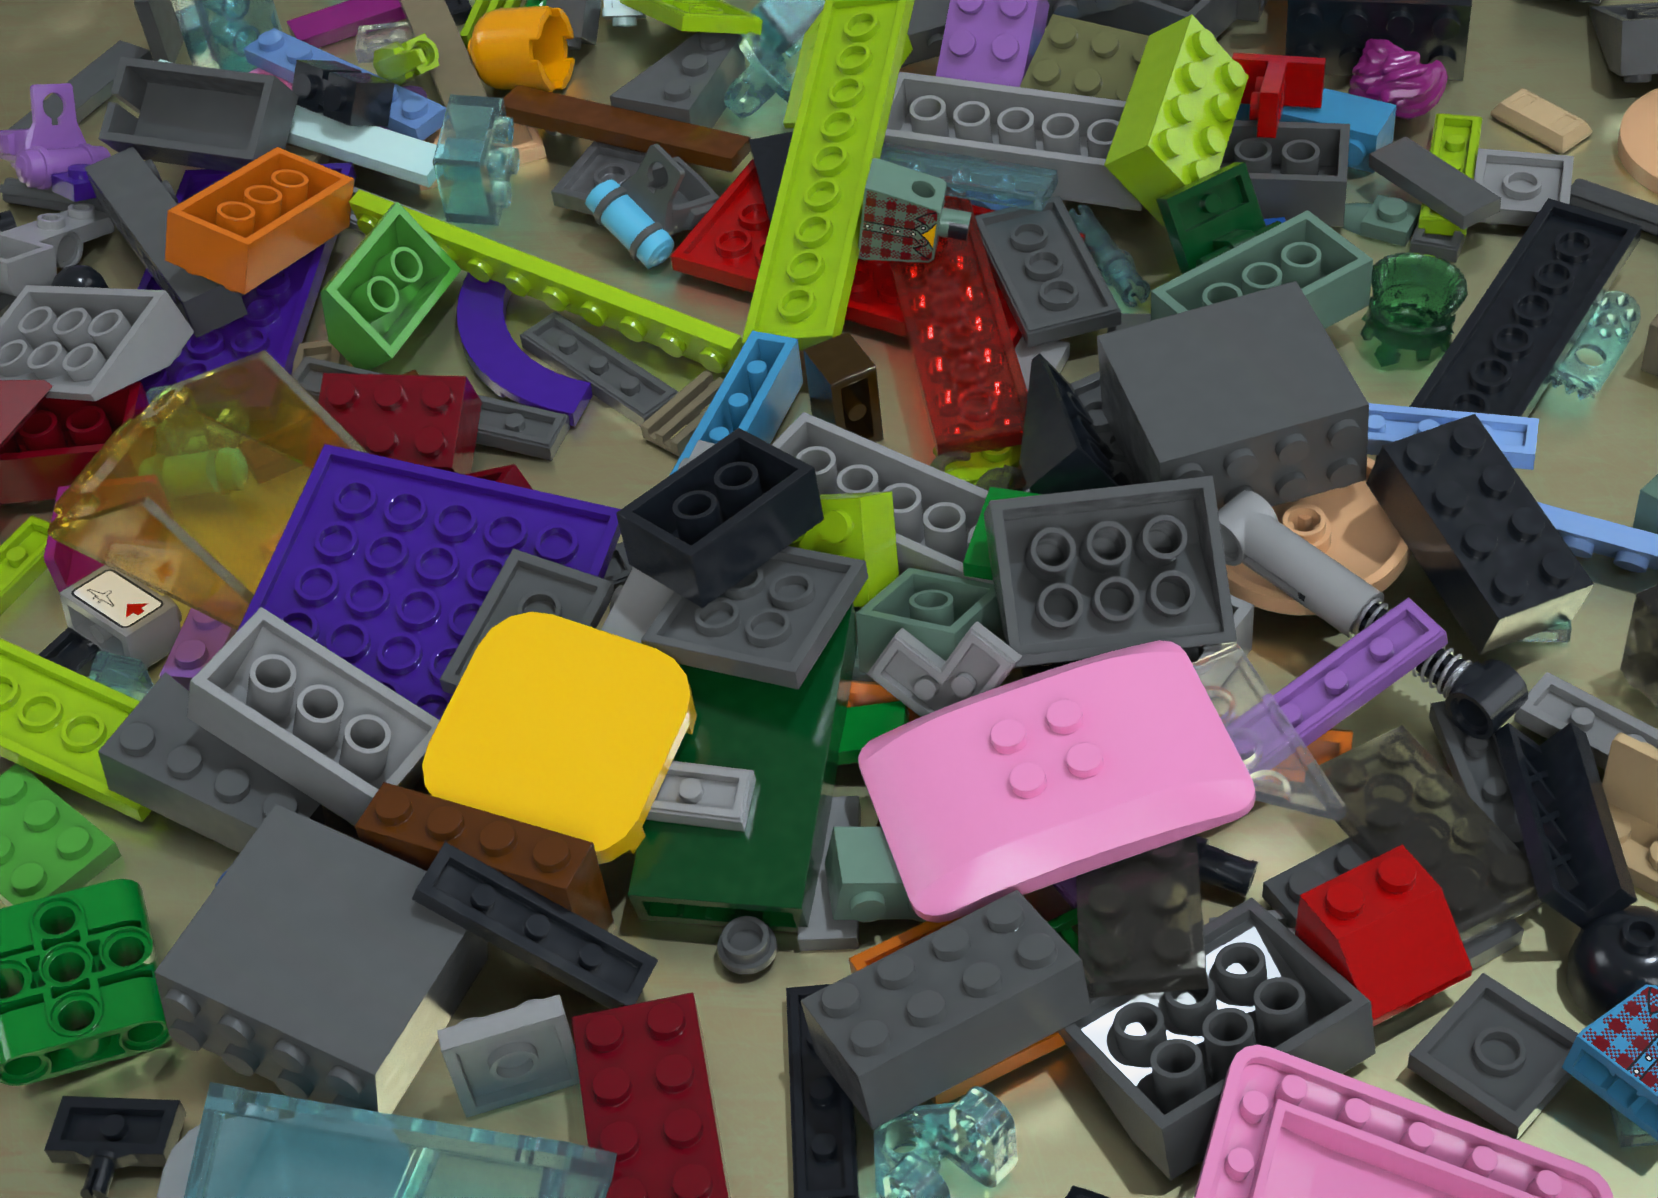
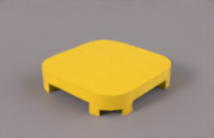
M527 612L510 616L492 627L477 646L428 743L422 763L425 787L430 795L593 842L599 864L611 862L628 850L633 854L646 837L642 828L683 737L685 733L693 734L697 713L687 675L674 658L656 648L553 614Z

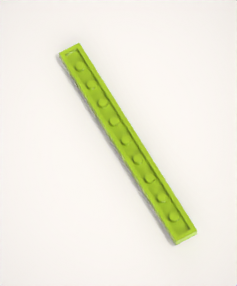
M358 189L350 199L349 204L356 216L358 228L365 235H368L394 202ZM402 206L462 270L469 272L479 281L488 282L491 279L502 283L517 296L525 297L527 295L543 301L556 311L563 312L566 310L579 315L594 326L601 327L604 325L617 330L632 341H645L660 347L664 352L673 357L679 358L683 356L699 362L706 369L714 373L724 372L728 374L743 347L741 335Z

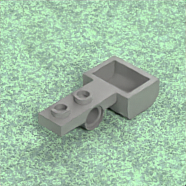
M74 203L70 204L66 211L57 214H41L37 216L36 221L4 232L0 231V292L18 297L26 285L51 286L57 275V267L64 269L68 266L77 265L83 253V243L114 232V223L106 213L95 210L94 205Z

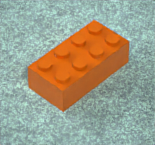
M276 147L167 211L165 261L183 268L189 274L202 276L221 284L231 292L245 295L350 226L351 206L349 201L353 197L354 178Z

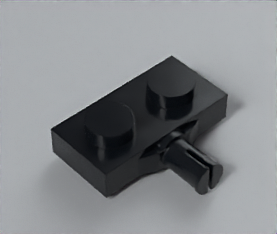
M63 1096L44 1151L52 1163L90 1165L84 1186L80 1192L81 1197L108 1198V1192L116 1169L127 1166H165L172 1148L178 1143L186 1111L180 1100Z

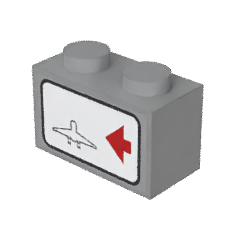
M110 562L59 592L67 627L72 628L92 642L87 645H97L102 655L134 676L167 656L181 630L180 621L182 620V615L179 607L170 597L166 595L161 596L144 585L136 575H128Z

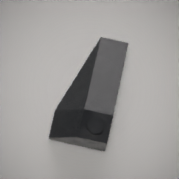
M1040 353L1032 359L1019 461L1026 480V484L1022 486L1023 491L1044 495L1131 485L1127 476L1122 472L1116 476L1113 475L1114 468L1109 461L1114 456L1113 453L1091 427L1094 422L1072 385Z

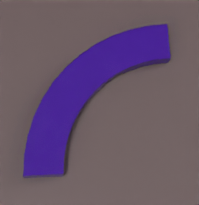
M468 272L458 296L457 325L464 354L474 372L498 396L502 398L507 396L521 405L569 415L570 426L575 427L593 396L591 383L558 374L543 367L525 354L514 342L506 326V309L512 292L502 283L491 279L488 282H482Z

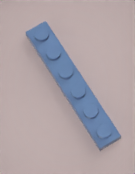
M275 28L262 33L258 39L243 48L248 63L292 84L296 60L337 61L361 70V73H369L382 78ZM395 84L388 126L383 127L424 141L450 120L445 106Z

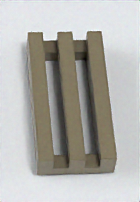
M704 370L641 424L643 438L680 457L708 407L701 414L700 412L712 402L724 379L719 377L713 381L712 373ZM685 425H687L685 428H683L677 435H675V436L671 439V437H672L675 433H677L682 427H684Z

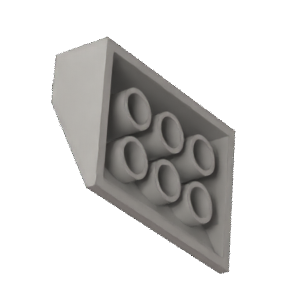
M26 285L0 319V380H46L53 386L46 398L97 401L170 366L179 357L182 348L192 336L194 330L166 290Z

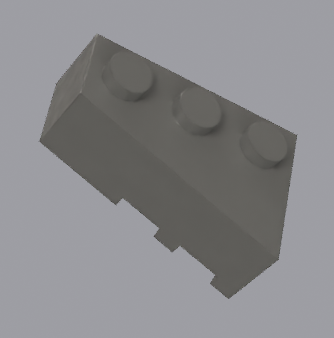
M695 33L610 96L611 106L713 128L747 78L742 36L732 33Z

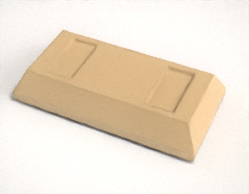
M1524 88L1500 102L1491 111L1490 115L1560 154L1565 153L1583 141L1593 131L1583 119Z

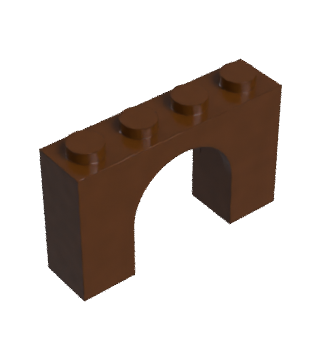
M383 782L355 825L361 842L425 871L429 869L443 844L447 842L612 934L615 929L593 842Z

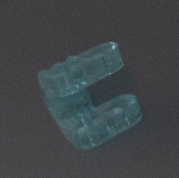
M974 1086L958 1102L916 1106L874 1129V1160L877 1198H951L946 1182L938 1173L941 1170V1160L944 1157L982 1185L989 1188L996 1187L1017 1165L1018 1161L1015 1123L1009 1110L991 1092L982 1087ZM905 1145L916 1147L914 1150L906 1153L894 1151L898 1147Z

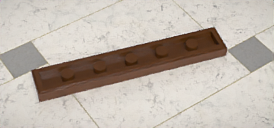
M516 85L496 105L497 117L501 120L647 153L651 145L658 144L672 158L679 156L684 162L730 173L735 170L751 151L749 143L751 137L522 85Z

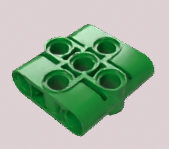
M129 879L110 880L0 909V1083L9 1086L32 1084L148 1052L163 1046L171 1039L154 973L159 966L143 891L139 883ZM82 1026H87L82 1030L74 1031L75 1029H78Z

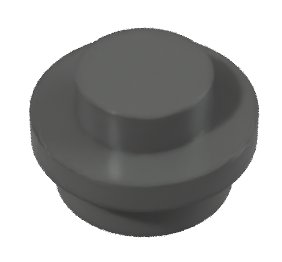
M743 916L730 921L725 926L719 937L717 949L720 961L728 970L738 974H753L762 971L772 963L777 953V941L772 929L762 920L752 916Z

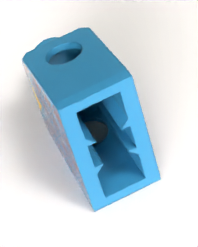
M1644 985L1584 1028L1576 1036L1561 1068L1657 1141L1658 987L1656 985Z

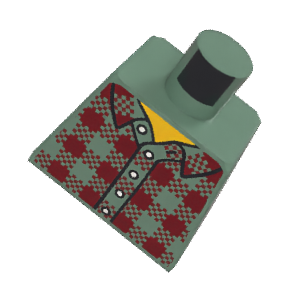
M873 158L864 192L858 259L929 263L935 258L939 236L967 241L972 212L944 208L947 183L943 179L885 160Z

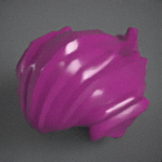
M1371 38L1366 41L1363 55L1360 57L1359 63L1352 70L1353 76L1350 79L1351 87L1348 90V94L1397 105L1395 118L1410 120L1426 114L1438 104L1445 91L1448 75L1441 61L1435 60L1429 64H1421L1420 53L1404 51L1389 40Z

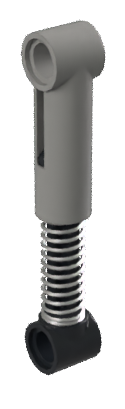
M1244 490L1218 510L1224 556L1227 565L1236 566L1243 563L1350 639L1390 611L1388 610V603H1383L1384 594L1278 522L1276 513L1271 505L1259 494ZM1445 645L1412 669V675L1414 677L1420 676L1421 682H1429L1431 689L1437 688V693L1443 694V697L1446 698L1445 707L1447 713L1462 732L1476 739H1488L1528 700V689L1525 681L1510 665L1500 660L1489 659L1482 664L1478 661L1472 663L1469 659L1464 660L1462 654L1453 656V648L1445 651Z

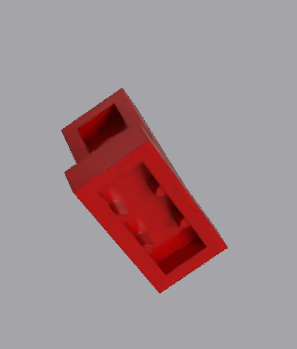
M1233 53L1232 59L1237 61L1249 76L1241 103L1250 104L1249 119L1258 121L1257 137L1276 138L1284 106L1321 108L1326 58Z

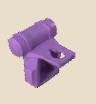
M70 83L31 85L30 98L33 123L30 129L0 130V159L10 162L11 166L15 168L20 182L25 183L28 188L50 189L52 186L51 174L67 172L70 165H91L111 156L107 148L92 146L86 143L77 123L73 87ZM50 93L58 95L63 102V112L57 118L58 125H52V119L46 115L43 109V101Z

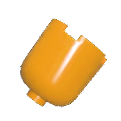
M549 6L500 8L487 12L479 18L474 26L472 37L468 42V54L479 78L490 87L511 91L516 85H522L548 92L563 90L571 79L575 64L574 58H567V39H573L574 34L569 18L561 8H551Z

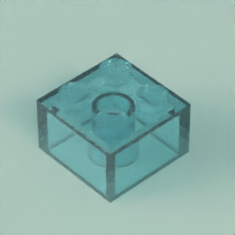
M450 94L433 158V166L446 222L499 226L503 208H509L512 196L510 177L511 174L517 175L520 155L519 149L512 146L514 122L512 117H507L503 98Z

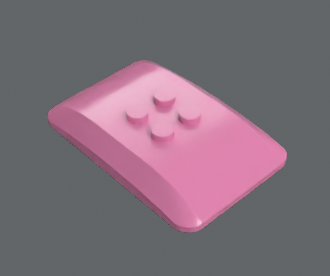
M1161 640L1069 663L959 701L870 740L861 749L858 757L861 775L911 907L917 916L926 921L936 923L950 921L970 914L1015 890L1024 895L1238 820L1248 814L1254 806L1256 798L1253 780L1187 653L1181 646L1170 641Z
M1253 1045L1240 1050L1228 1068L1194 1198H1613V1193L1608 1183L1598 1172L1583 1164L1277 1049Z

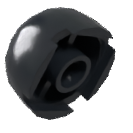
M1630 905L1624 910L1614 911L1594 918L1580 930L1569 951L1566 985L1576 1005L1592 1020L1595 1021L1644 985H1656L1658 987V911L1646 906Z

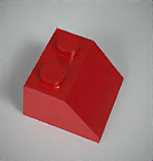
M1403 844L1300 895L1295 935L1371 1001L1373 1027L1457 984L1472 974L1473 968L1442 888Z

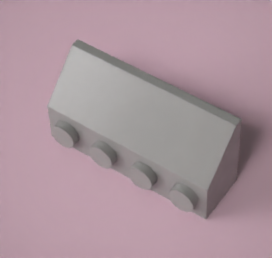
M262 607L190 681L188 719L354 826L383 782L410 790L415 788L423 774L422 763L428 743L440 721Z

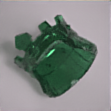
M1396 253L1395 255L1385 256L1377 261L1372 268V296L1370 297L1366 314L1361 319L1365 321V325L1360 334L1364 341H1371L1375 336L1382 342L1381 346H1378L1374 353L1381 367L1399 363L1401 357L1400 349L1415 350L1418 362L1428 361L1431 350L1440 346L1441 351L1446 352L1452 343V334H1454L1452 329L1456 313L1468 295V286L1463 272H1460V269L1455 265H1450V262L1442 258L1437 259L1436 256L1429 254Z

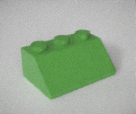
M399 202L394 203L320 292L328 341L353 367L369 371L391 360L462 270Z

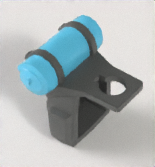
M654 144L649 147L634 175L626 179L621 185L613 179L598 184L587 196L585 205L594 214L596 222L600 226H605L629 250L631 258L635 262L641 261L649 270L669 258L674 248L672 236L684 230H692L720 197L679 156L672 158L660 145Z

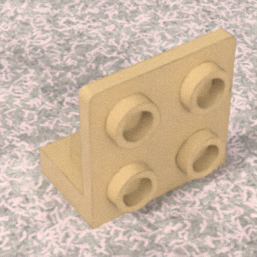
M1619 732L1611 742L1602 786L1633 886L1658 898V749L1651 744L1640 742Z

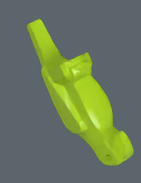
M423 33L401 44L396 41L375 50L373 66L378 76L402 86L415 80V75L418 76L440 66L438 62L439 53L435 43Z

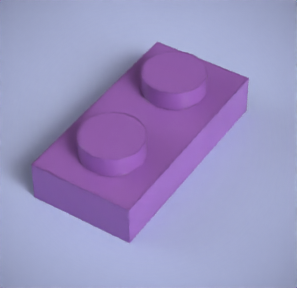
M195 598L159 675L160 678L166 672L189 691L191 679L237 632L247 611L244 601Z

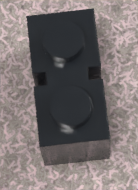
M296 60L292 91L299 96L298 106L316 113H323L324 116L346 125L388 126L395 83L369 73H361V70L337 61Z

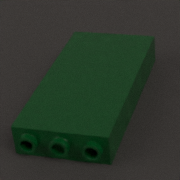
M853 603L799 689L679 664L687 675L697 717L693 734L685 733L673 761L754 770L756 782L745 832L645 820L642 828L646 837L637 848L628 891V897L639 920L725 927L730 921L738 917L752 916L762 920L772 931L798 933V926L808 927L824 853L839 761V748L845 724L858 645L856 612Z

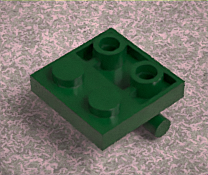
M1234 162L1156 199L1181 274L1281 224L1280 221H1276L1266 226L1245 162Z

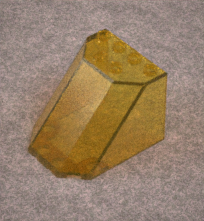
M263 350L166 387L152 399L151 403L140 415L134 419L129 418L114 431L105 442V445L95 454L72 485L58 499L54 507V512L58 516L50 523L47 533L54 540L238 630L324 444L364 453L368 452L268 352Z

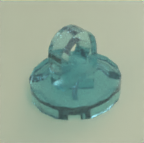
M749 32L738 44L751 65L733 81L724 97L725 105L739 118L752 115L775 93L788 103L795 75L794 72L790 74L785 68V58L766 39L759 34L756 35L753 32Z

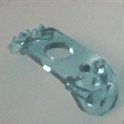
M1619 290L1604 293L1602 301L1558 369H1553L1551 380L1554 388L1564 385L1566 394L1577 391L1579 400L1588 397L1596 398L1629 344L1640 322V306L1634 297ZM1580 349H1591L1601 355L1604 363L1599 366L1587 365L1579 360L1576 352Z

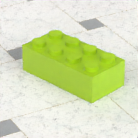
M1193 14L1149 35L1104 166L1163 227L1165 224L1156 199L1220 169L1249 77L1244 72L1242 66L1230 57L1216 41L1214 35L1208 29H1205Z

